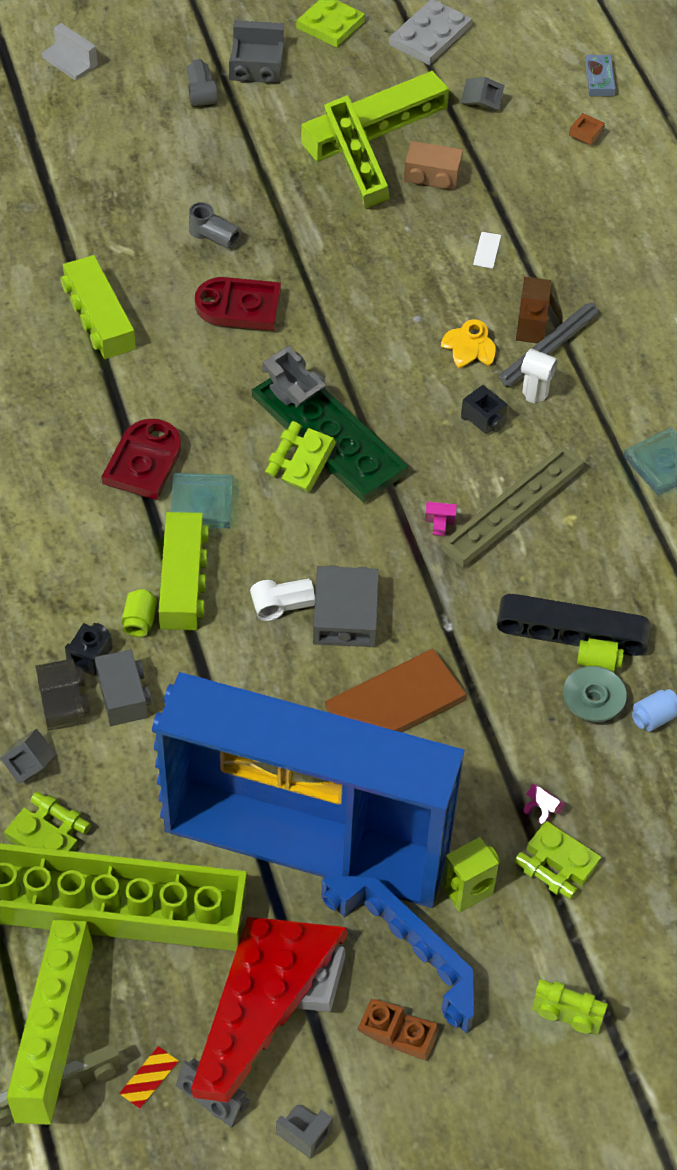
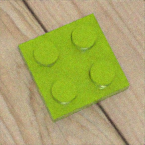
M318 0L296 20V28L337 48L365 22V13L338 0Z

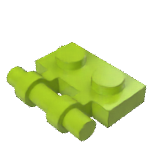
M292 421L289 428L281 434L280 439L282 441L276 452L271 453L268 459L269 465L265 473L275 478L279 469L285 471L281 478L284 483L310 493L336 441L333 437L308 428L303 438L299 437L298 434L302 426ZM293 446L297 450L290 461L285 458Z
M37 791L30 800L32 804L39 807L37 812L34 814L23 808L4 831L5 839L15 845L74 852L78 847V841L71 835L75 830L86 835L92 824L83 819V815L75 809L70 811L61 806L59 800L51 795L45 796ZM51 816H54L62 821L63 824L57 828L47 821Z
M545 821L527 844L526 850L535 856L531 858L525 853L520 852L514 863L524 869L523 873L529 877H537L549 885L548 889L556 895L561 893L571 900L577 888L568 883L570 879L582 887L599 865L601 856L548 821ZM547 863L560 873L556 875L543 865Z
M540 978L532 1006L533 1011L538 1012L544 1019L550 1021L559 1020L570 1024L578 1032L598 1035L608 1005L607 1003L596 1000V995L585 992L583 995L564 988L565 984L555 980L554 983Z

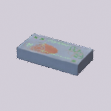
M586 55L585 67L589 96H614L615 84L611 55Z

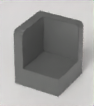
M487 77L466 79L461 103L464 105L478 104L491 111L499 110L505 85Z
M36 728L13 743L0 759L20 784L42 770L55 756V752Z
M296 1105L286 1119L283 1116L278 1118L276 1121V1134L311 1159L332 1132L333 1117L322 1109L315 1116L301 1105Z

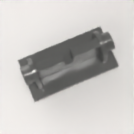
M195 1058L190 1062L186 1060L183 1062L176 1086L191 1098H193L191 1087L200 1060L197 1061ZM239 1088L229 1102L193 1098L210 1111L213 1116L222 1120L231 1128L235 1123L238 1112L245 1111L250 1104V1100L246 1097L247 1093Z

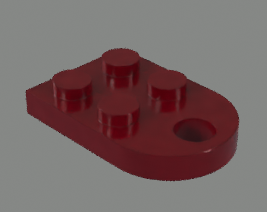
M231 277L212 278L203 282L195 292V309L200 318L214 325L274 331L281 293V282ZM208 297L215 299L212 302L203 301L204 298Z
M143 419L132 424L123 434L101 476L102 484L157 500L181 452V439L178 430L169 422L161 419ZM155 431L164 433L161 437H152L150 434Z

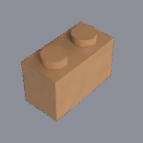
M411 141L405 161L404 182L456 190L461 171L463 149Z

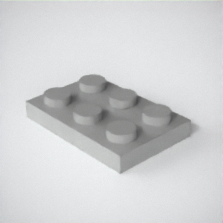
M430 0L389 37V45L431 65L472 26V18L436 0Z

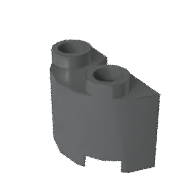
M289 345L262 362L263 373L268 372L273 382L269 386L270 389L285 405L292 402L295 404V407H298L322 391L326 386L320 374L314 371L310 373L305 369L306 362L301 354L295 353Z

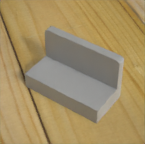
M62 23L54 27L55 44L42 52L44 60L74 80H78L98 66L97 51L94 44Z

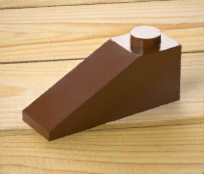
M524 277L516 341L539 343L544 339L551 280Z

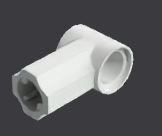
M532 348L527 352L521 367V372L525 374L522 393L525 395L526 401L535 404L539 401H545L547 398L550 380L556 371L558 359Z
M309 578L282 584H276L272 580H263L254 584L250 589L258 619L262 621L275 620L284 611L315 605L314 588Z

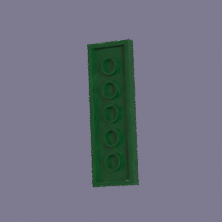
M271 378L252 389V397L286 430L291 422L294 421L302 426L298 434L299 437L303 438L308 428L334 438L336 444L324 466L363 503L408 474V465L325 388L298 407H295V404L292 402L285 405L277 398L269 387L273 384Z

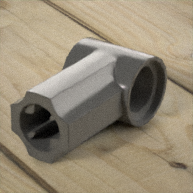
M202 59L193 60L187 66L191 106L217 104L216 84L211 79L209 65L204 63Z
M198 202L189 208V232L193 237L199 239L209 238L230 249L237 244L241 235V228L213 214L211 205L205 202Z

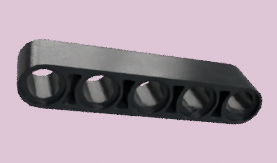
M506 594L502 596L496 626L499 631L508 635L580 647V640L588 641L589 638L618 642V649H623V654L640 656L648 650L651 622L648 618L637 614L519 594Z

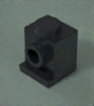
M482 385L463 399L461 418L464 421L468 419L485 434L492 429L499 431L506 423L508 404L486 386Z
M83 623L71 643H67L65 646L67 665L96 676L94 657L107 655L113 648L111 634L108 629L100 623H93L92 626Z

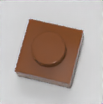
M582 113L570 127L569 136L592 145L604 131L605 123Z

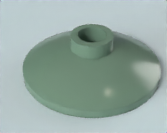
M587 666L579 668L567 677L563 687V698L566 706L573 714L587 721L602 722L610 720L623 710L626 703L627 693L624 683L615 673L603 667ZM593 697L596 698L598 701H593L589 698Z

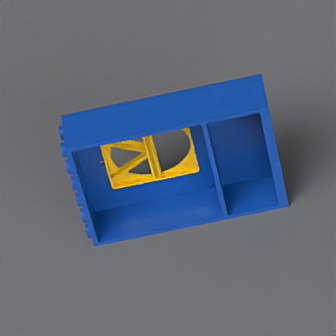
M179 672L175 683L168 685L164 696V704L166 705L162 713L157 712L152 725V732L156 733L154 751L158 753L155 768L159 769L157 785L161 786L159 793V802H162L160 818L164 819L166 833L324 878L326 876L376 877L398 899L433 908L443 876L445 856L450 853L464 749ZM262 762L278 767V776L253 763ZM293 771L327 780V782L309 783L293 780Z

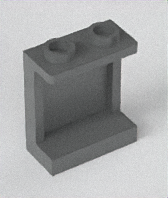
M234 20L232 54L229 58V80L280 83L284 49V23Z
M335 565L317 566L313 644L375 647L379 569L338 567Z

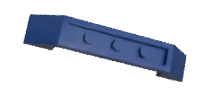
M326 876L323 878L321 897L329 909L332 911L337 910L346 917L365 901L367 909L376 917L380 915L388 923L391 932L397 938H404L413 947L414 953L420 960L433 965L437 969L439 977L447 985H454L443 996L441 1010L443 1011L444 1018L453 1027L459 1026L465 1033H468L471 1030L474 1017L473 968L376 877Z

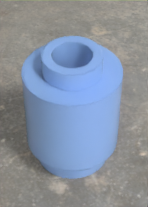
M670 689L665 691L659 690L635 703L633 706L634 712H632L635 724L639 728L651 732L676 718L677 695Z

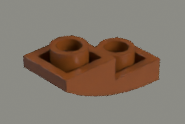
M372 998L358 1026L359 1032L375 1041L425 1061L428 1060L440 1031L437 1023L406 1015L403 1007Z

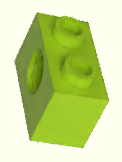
M481 837L445 856L441 887L459 913L493 895L499 857L494 848L486 846Z

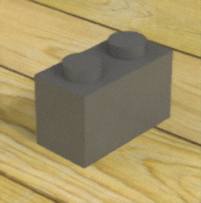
M132 649L94 657L109 725L114 726L146 719V706L152 705L148 686L142 687L140 679L145 678L141 660L135 661Z

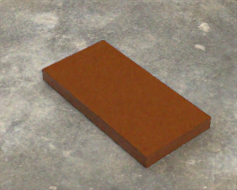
M430 649L325 701V708L332 714L404 732L465 701L466 693L436 652Z

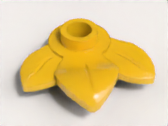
M477 319L468 320L461 328L448 331L441 342L442 348L453 350V359L459 369L471 363L476 357L487 366H491L495 358L496 347L494 342L488 337V327L484 322ZM476 329L479 330V333L471 334L469 331Z

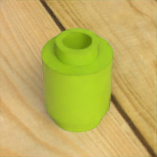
M137 589L128 593L121 620L123 631L127 635L144 637L151 630L157 607V599L150 591Z
M589 638L588 641L580 640L577 665L603 667L614 673L615 667L621 668L624 650L618 649V642Z

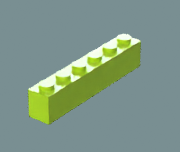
M430 71L353 102L352 105L368 141L447 109L449 88L433 71ZM325 114L301 124V144L317 162L341 153Z
M52 921L6 1096L15 1123L51 1125L94 948L87 921Z

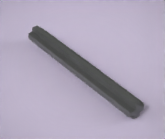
M592 302L585 304L532 349L550 355L596 317L599 310ZM527 353L500 374L499 380L503 386H512L525 375L521 372V367Z

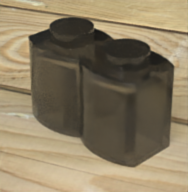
M73 658L35 665L47 730L85 724L84 714L90 713L87 694H80L79 687L85 686L82 668H75Z

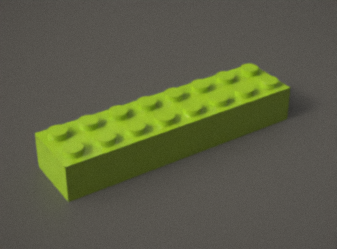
M0 843V924L50 930L53 920L87 921L90 935L229 951L237 950L247 895V871Z

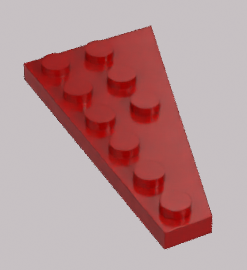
M247 916L191 1087L193 1098L229 1102L252 1070L251 1064L261 1050L268 1048L273 1041L272 1035L279 1025L283 1026L312 987V980L321 967L325 968L332 959L331 953L336 946L343 944L348 937L347 927Z

